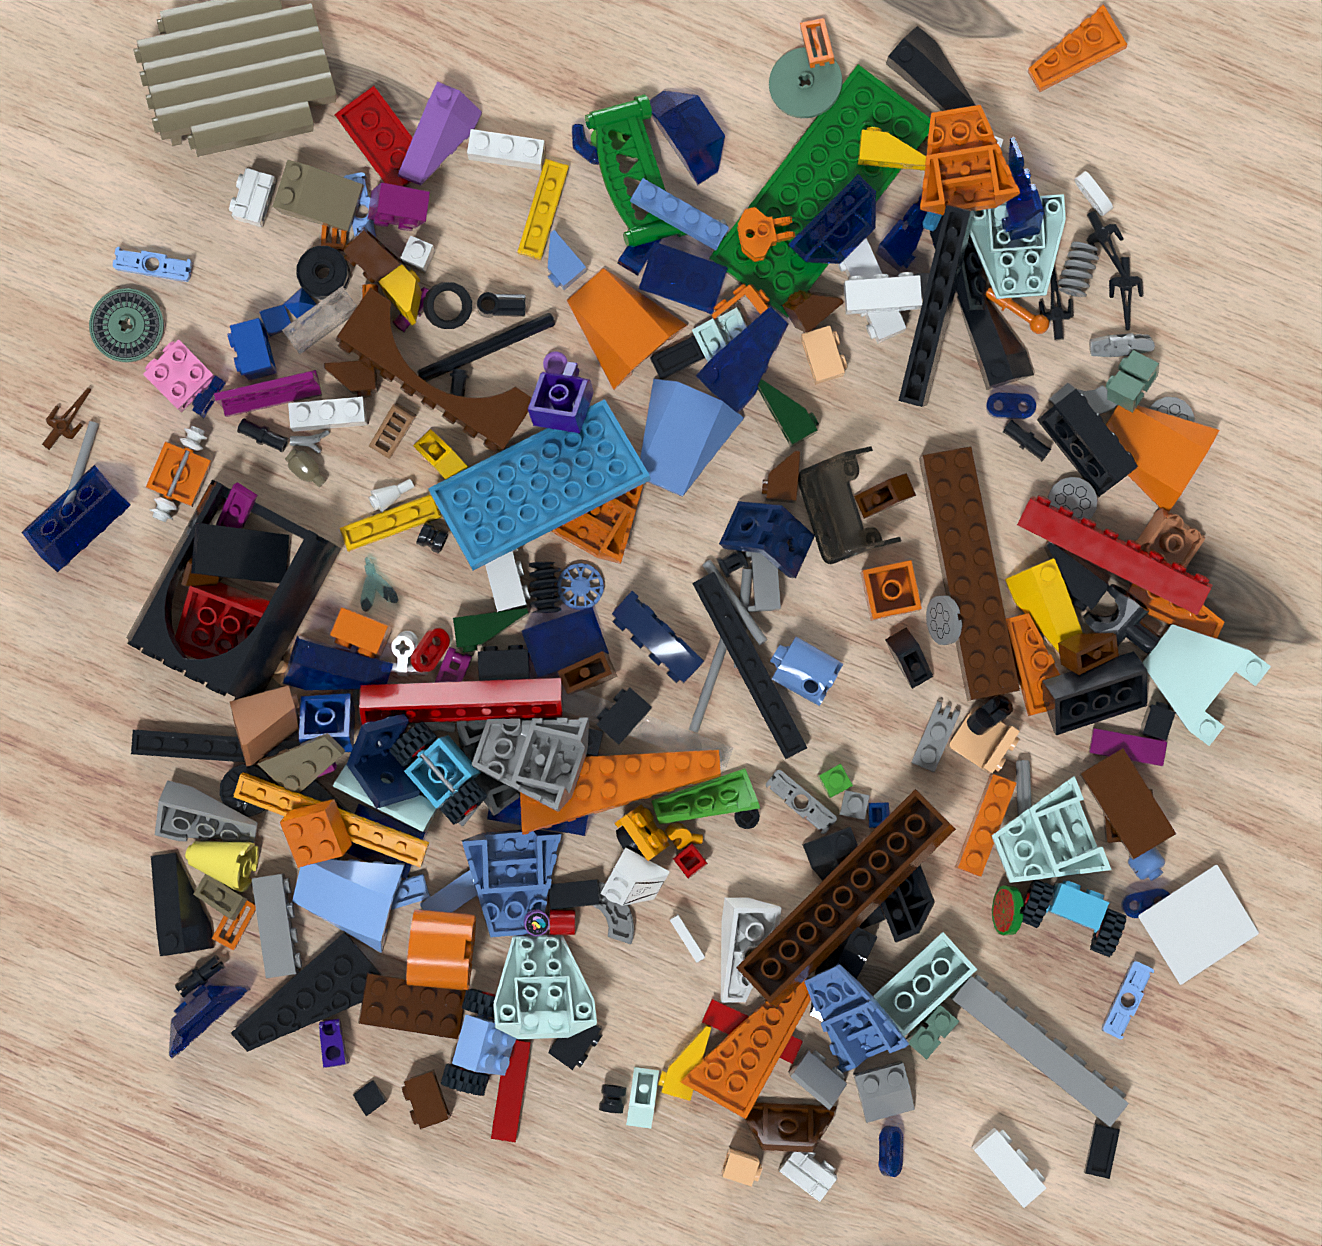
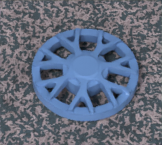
M573 564L567 567L559 576L561 581L557 583V587L565 589L563 593L559 591L558 595L562 602L572 609H589L600 600L603 594V579L600 573L588 564ZM576 568L579 577L573 579L569 571ZM585 568L592 571L588 579L582 577ZM563 578L572 581L570 587L561 586ZM598 579L600 586L590 587L589 581ZM571 590L574 597L567 601L563 595ZM590 590L598 595L594 601L586 596ZM577 596H584V606H576Z

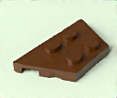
M755 1102L749 1115L744 1120L762 1150L813 1153L836 1115V1106H832L829 1110L822 1105Z

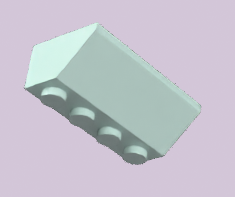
M345 765L333 787L375 807L348 766ZM381 779L385 783H391L388 779ZM424 794L378 808L422 832L428 830L438 810Z
M942 932L875 993L873 997L905 1037L977 969Z

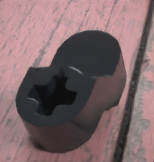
M998 695L969 716L967 726L974 734L983 735L1013 712V705L1008 698Z

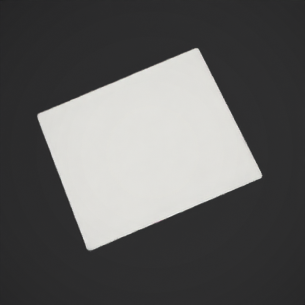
M1218 865L1211 867L1138 916L1180 985L1259 934Z

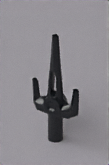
M1096 211L1088 213L1087 217L1095 232L1088 236L1087 243L1095 247L1094 243L1099 242L1121 277H1125V271L1110 237L1114 232L1118 239L1123 241L1124 238L1116 224H1109L1104 227ZM1106 242L1109 243V245H1110V247H1111V249H1112V252H1113V254H1114L1113 256L1111 255L1110 251L1108 250V248H1107V246H1106V244H1105Z
M1121 257L1120 262L1126 276L1114 277L1109 280V297H1114L1115 286L1120 288L1125 329L1129 331L1132 287L1137 285L1139 296L1143 297V281L1138 276H1130V257ZM1125 291H1128V306L1125 303Z
M1053 267L1050 279V311L1045 313L1042 301H1039V311L1049 321H1053L1054 340L1057 341L1064 340L1062 320H1069L1074 316L1072 299L1068 300V311L1062 309L1056 272ZM1054 291L1056 292L1058 304L1056 307L1054 306Z

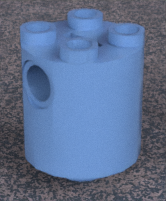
M798 637L794 638L790 646L784 647L779 645L770 660L777 668L772 677L773 681L818 706L821 705L827 691L833 685L843 666V663Z

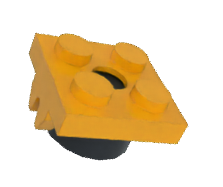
M642 804L615 822V825L619 828L616 830V836L623 849L628 848L649 861L670 845L667 842L668 838L662 829H658L653 821L652 813L647 808H644Z

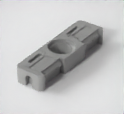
M777 770L766 782V788L770 785V789L781 799H786L785 804L802 818L807 816L806 819L817 829H822V834H825L837 820V817L783 771ZM802 794L807 797L808 805L804 809H798L794 805V799L797 795Z

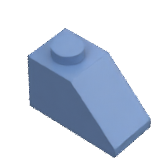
M553 230L550 233L547 267L550 275L547 277L556 288L561 286L565 290L585 274L587 270L581 260L558 233Z

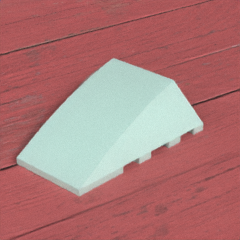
M1075 776L991 835L1009 883L1111 870L1103 847H1097L1081 807L1080 801L1084 800Z

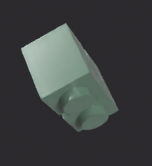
M1134 350L1128 358L1124 357L1118 368L1120 371H1118L1116 376L1112 375L1109 378L1105 387L1107 389V400L1132 413L1144 397V393L1141 391L1147 392L1159 373L1158 362Z
M940 1004L923 1019L928 1024L927 1028L925 1029L919 1024L906 1039L909 1045L926 1060L940 1045L941 1042L938 1038L940 1036L946 1038L959 1022Z

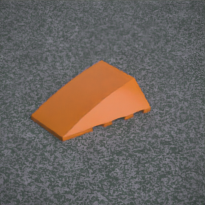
M981 105L931 113L920 210L944 215L946 205H953L979 211L996 208L1020 194V190L1012 177L1010 168L1002 155L1001 148L997 144Z
M605 268L567 300L613 390L632 375V371L667 340L670 342L688 326Z
M1118 405L1106 424L1107 428L1118 437L1124 449L1132 454L1138 465L1128 476L1160 509L1164 508L1168 512L1185 490L1220 431L1139 405L1133 413Z
M643 484L552 530V532L596 558L621 564Z

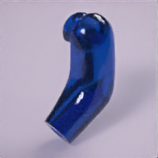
M572 125V146L575 152L589 163L599 165L597 148L588 142L584 125Z

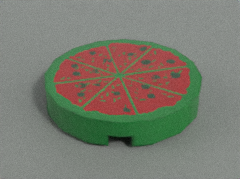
M1001 886L993 899L992 921L995 930L1003 936L1016 934L1023 921L1020 907H1023L1024 902L1017 887Z

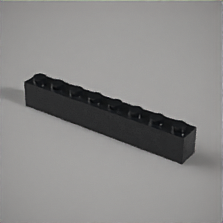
M946 205L898 401L920 407L928 405L973 223L974 210Z

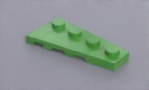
M746 768L651 801L659 824L760 808Z

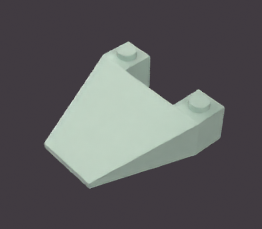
M1174 624L1170 625L1157 646L1142 662L1148 674L1184 726L1208 746L1211 745L1225 726L1205 710L1232 675L1237 672L1254 686H1257L1271 667L1246 648Z

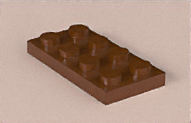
M367 973L358 1023L458 1039L463 1013L462 1004L466 990L407 985V979Z

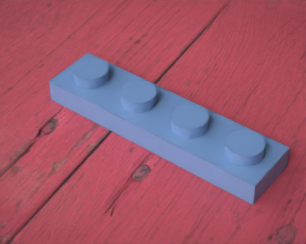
M644 178L630 199L631 203L714 250H717L729 229L728 226Z

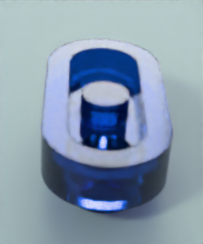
M998 392L988 398L986 410L994 418L1028 419L1036 410V402L1028 394ZM995 402H1000L1002 404L1001 410H996L994 408ZM1020 403L1026 404L1027 410L1020 411L1018 405Z
M1155 888L1127 894L1121 902L1122 911L1128 917L1139 918L1138 916L1155 905V897L1160 896L1163 900L1170 893L1164 889ZM1132 901H1136L1138 904L1135 910L1130 909L1129 905Z
M885 1126L879 1134L878 1166L881 1174L884 1176L897 1177L903 1167V1133L897 1126Z

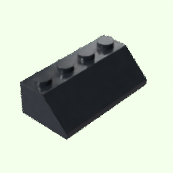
M1074 389L1037 420L1084 480L1093 487L1098 497L1138 467L1132 454L1124 449L1118 437L1107 428L1102 417L1091 408L1087 398L1079 393L1077 389Z
M1134 651L1117 656L1080 675L1070 671L1042 680L1043 701L1055 735L1147 706V669Z

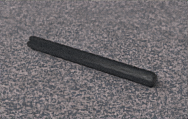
M547 313L421 368L417 371V374L427 382L453 369H457L553 327L555 320L551 313Z

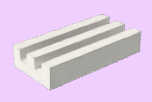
M677 914L671 918L670 922L696 963L704 959V954L679 915Z

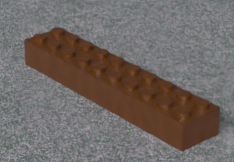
M972 447L922 455L919 458L945 593L946 596H950L956 602L960 613L957 615L958 620L962 621V629L955 643L967 701L1020 691Z
M915 789L736 968L769 1004L778 1007L956 828Z

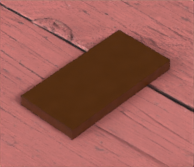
M1124 748L1080 773V776L1132 860L1176 835L1175 830Z

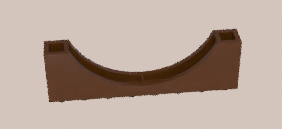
M370 288L337 335L338 347L348 354L353 352L360 357L358 360L369 368L374 366L380 370L379 374L387 381L392 382L395 380L402 385L400 389L410 396L415 394L422 399L421 403L431 410L436 408L442 412V417L449 423L454 424L456 422L464 427L462 431L472 438L477 436L484 441L483 445L492 452H496V450L499 452L503 451L528 414V407L532 397L517 387L489 397H461L441 391L425 382L408 366L396 346L390 323L391 301Z

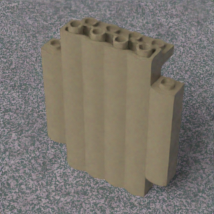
M210 0L160 11L161 19H157V25L160 34L164 35L137 40L138 48L133 49L136 62L142 63L143 71L139 72L143 87L148 86L150 93L146 95L149 110L154 109L156 117L152 118L155 133L160 132L162 140L171 139L172 146L181 145V136L187 135L190 149L196 150L197 157L313 132L314 123L310 108L336 102V91L312 3L282 9L281 0Z

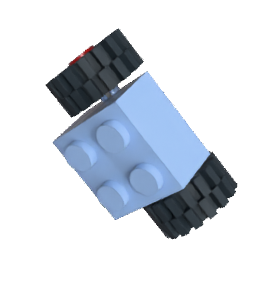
M473 988L466 990L462 1009L478 1013V1016L465 1015L452 1064L445 1065L441 1085L460 1092L484 1096L490 1076L488 1074L505 1076L516 1038L495 1028V1020L492 1018H494L493 1004L496 994Z

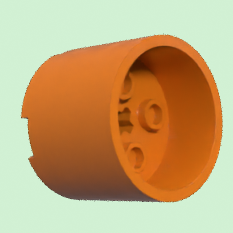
M414 910L407 957V985L469 990L475 946V915Z

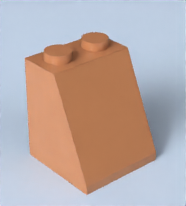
M289 686L230 701L234 725L247 767L252 766L299 729L297 720L300 719V707L296 693L291 694Z

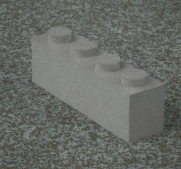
M285 873L252 878L266 978L297 974L299 973L298 968L302 967L300 953H296L295 943H298V933L296 928H292L291 918L295 917L293 903L288 901L287 893H291L290 880L285 878Z

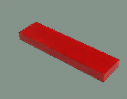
M711 999L701 1022L729 1035L749 1016ZM791 1036L780 1058L793 1064L803 1040Z
M515 1041L505 1076L500 1075L491 1139L516 1143L531 1045L529 1041Z

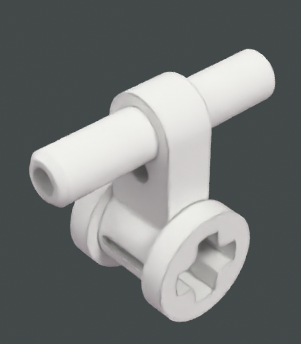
M411 631L401 632L392 643V652L398 657V663L380 661L378 670L397 673L398 676L408 677L409 674L427 676L428 672H418L410 664V656L418 645L417 636ZM403 640L409 646L407 649L404 648V644H401Z

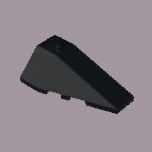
M944 215L941 216L936 229L930 231L935 249ZM970 235L956 291L966 311L985 310L986 281L982 277L983 266Z
M957 296L986 390L1034 376L1026 350L988 298H986L985 310L966 311L960 297Z
M851 827L843 828L802 844L811 868L822 881L858 846ZM880 905L859 925L861 929L885 920Z
M177 853L151 856L156 931L160 957L214 948L211 922L205 914L199 898L193 895L195 891Z
M857 927L816 968L815 975L840 964L857 980L878 937ZM811 1001L810 1015L823 1021L820 1012L815 1011Z

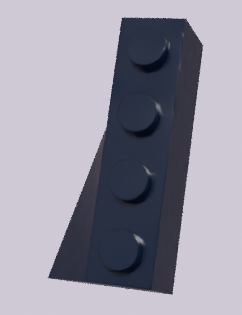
M632 590L612 613V616L615 618L612 622L622 632L627 629L633 635L630 640L640 649L643 646L651 652L648 657L657 666L662 663L668 669L666 674L676 684L679 681L684 684L704 663V660L680 637L678 638L675 635L676 633L664 621L657 618L658 616L648 605L642 603L638 599L639 596Z

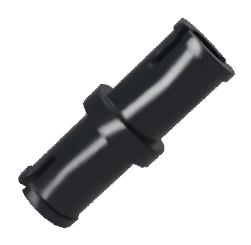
M245 418L241 420L237 429V433L256 440L257 444H265L279 450L281 453L284 452L289 438L270 431L269 427L265 425L261 427Z
M1011 420L1003 430V433L1020 444L1019 448L1022 450L1025 448L1040 459L1041 462L1051 451V448L1034 437L1035 434L1033 432H1027L1016 424L1014 420Z
M214 955L213 958L199 968L195 967L192 969V973L176 983L175 988L177 991H182L180 995L186 997L198 986L207 984L209 978L221 969H224L223 962L218 961L220 958Z

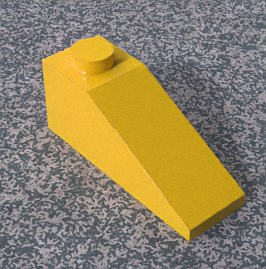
M868 127L867 130H862L858 165L925 171V155L888 132H881L880 128Z
M705 1025L671 1062L667 1072H661L658 1085L662 1086L661 1093L691 1101L693 1089L679 1081L702 1061L711 1026Z

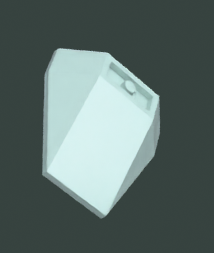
M1064 194L1039 196L1037 199L1011 200L996 208L975 211L970 237L996 299L1047 295L1066 220Z
M563 935L513 936L493 1004L495 1028L516 1039L569 1038L596 1025L594 998Z

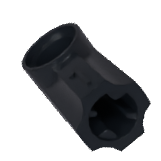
M486 292L479 296L477 310L485 318L493 316L525 317V294H493ZM484 300H492L495 303L494 309L490 311L484 310L481 307V303Z

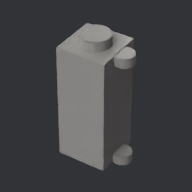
M744 552V557H751L754 606H748V612L780 610L778 568L761 553Z

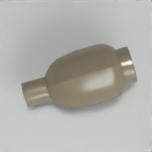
M294 448L285 458L288 462V468L301 480L306 482L313 481L319 488L326 482L319 474L318 464L305 451H297Z

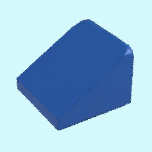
M284 304L259 312L270 337L293 328Z

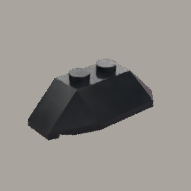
M921 865L880 904L895 943L919 934L935 904Z

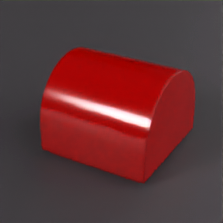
M693 844L673 858L688 879L708 864Z
M550 910V935H575V910Z

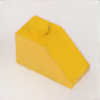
M401 264L378 282L384 295L413 326L417 322L422 295L418 285L420 279L412 269L408 271Z
M431 429L413 445L445 480L468 468L459 456Z

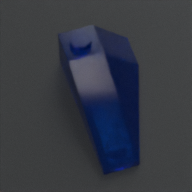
M922 194L918 199L919 201L908 209L903 220L900 219L886 235L876 251L878 256L898 272L903 266L907 269L916 258L913 254L924 229L923 220L928 212L920 210Z

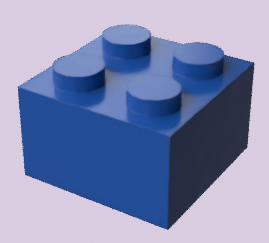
M256 318L230 325L231 333L227 335L231 348H234V351L237 352V357H234L237 372H240L241 376L244 375L249 381L277 374L267 331L262 321Z
M351 693L301 696L300 745L303 742L328 733L345 752H351L354 746L355 707Z

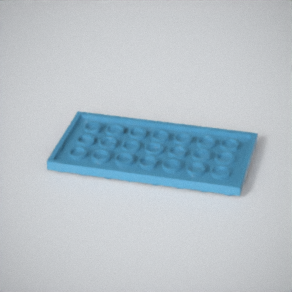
M604 399L589 407L580 433L547 428L428 488L472 571L650 481L651 478Z

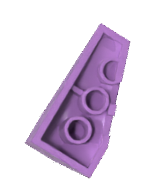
M440 82L436 83L401 165L398 177L421 186L440 167V164L450 154L452 155L465 139L467 140L470 137V131L475 129L482 111L460 90Z

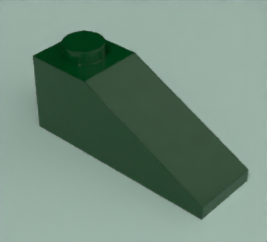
M758 378L755 380L754 384L790 447L817 433L818 429L816 427L819 423L812 412L808 414L806 408L763 379Z
M528 609L453 618L456 647L458 649L462 648L463 653L478 651L477 646L485 645L528 616Z

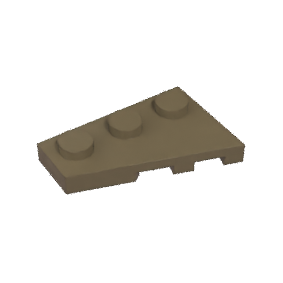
M326 733L303 742L292 749L280 751L272 757L260 759L257 764L281 787L300 793L340 758L345 750Z

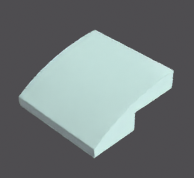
M738 307L717 319L713 318L692 329L713 374L761 352Z

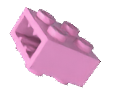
M177 340L176 342H170L164 348V354L158 360L155 358L145 367L147 371L143 375L182 413L217 378L180 340Z

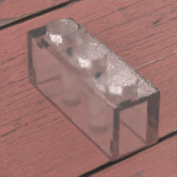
M342 286L282 329V331L299 354H301L347 321L357 308V305Z

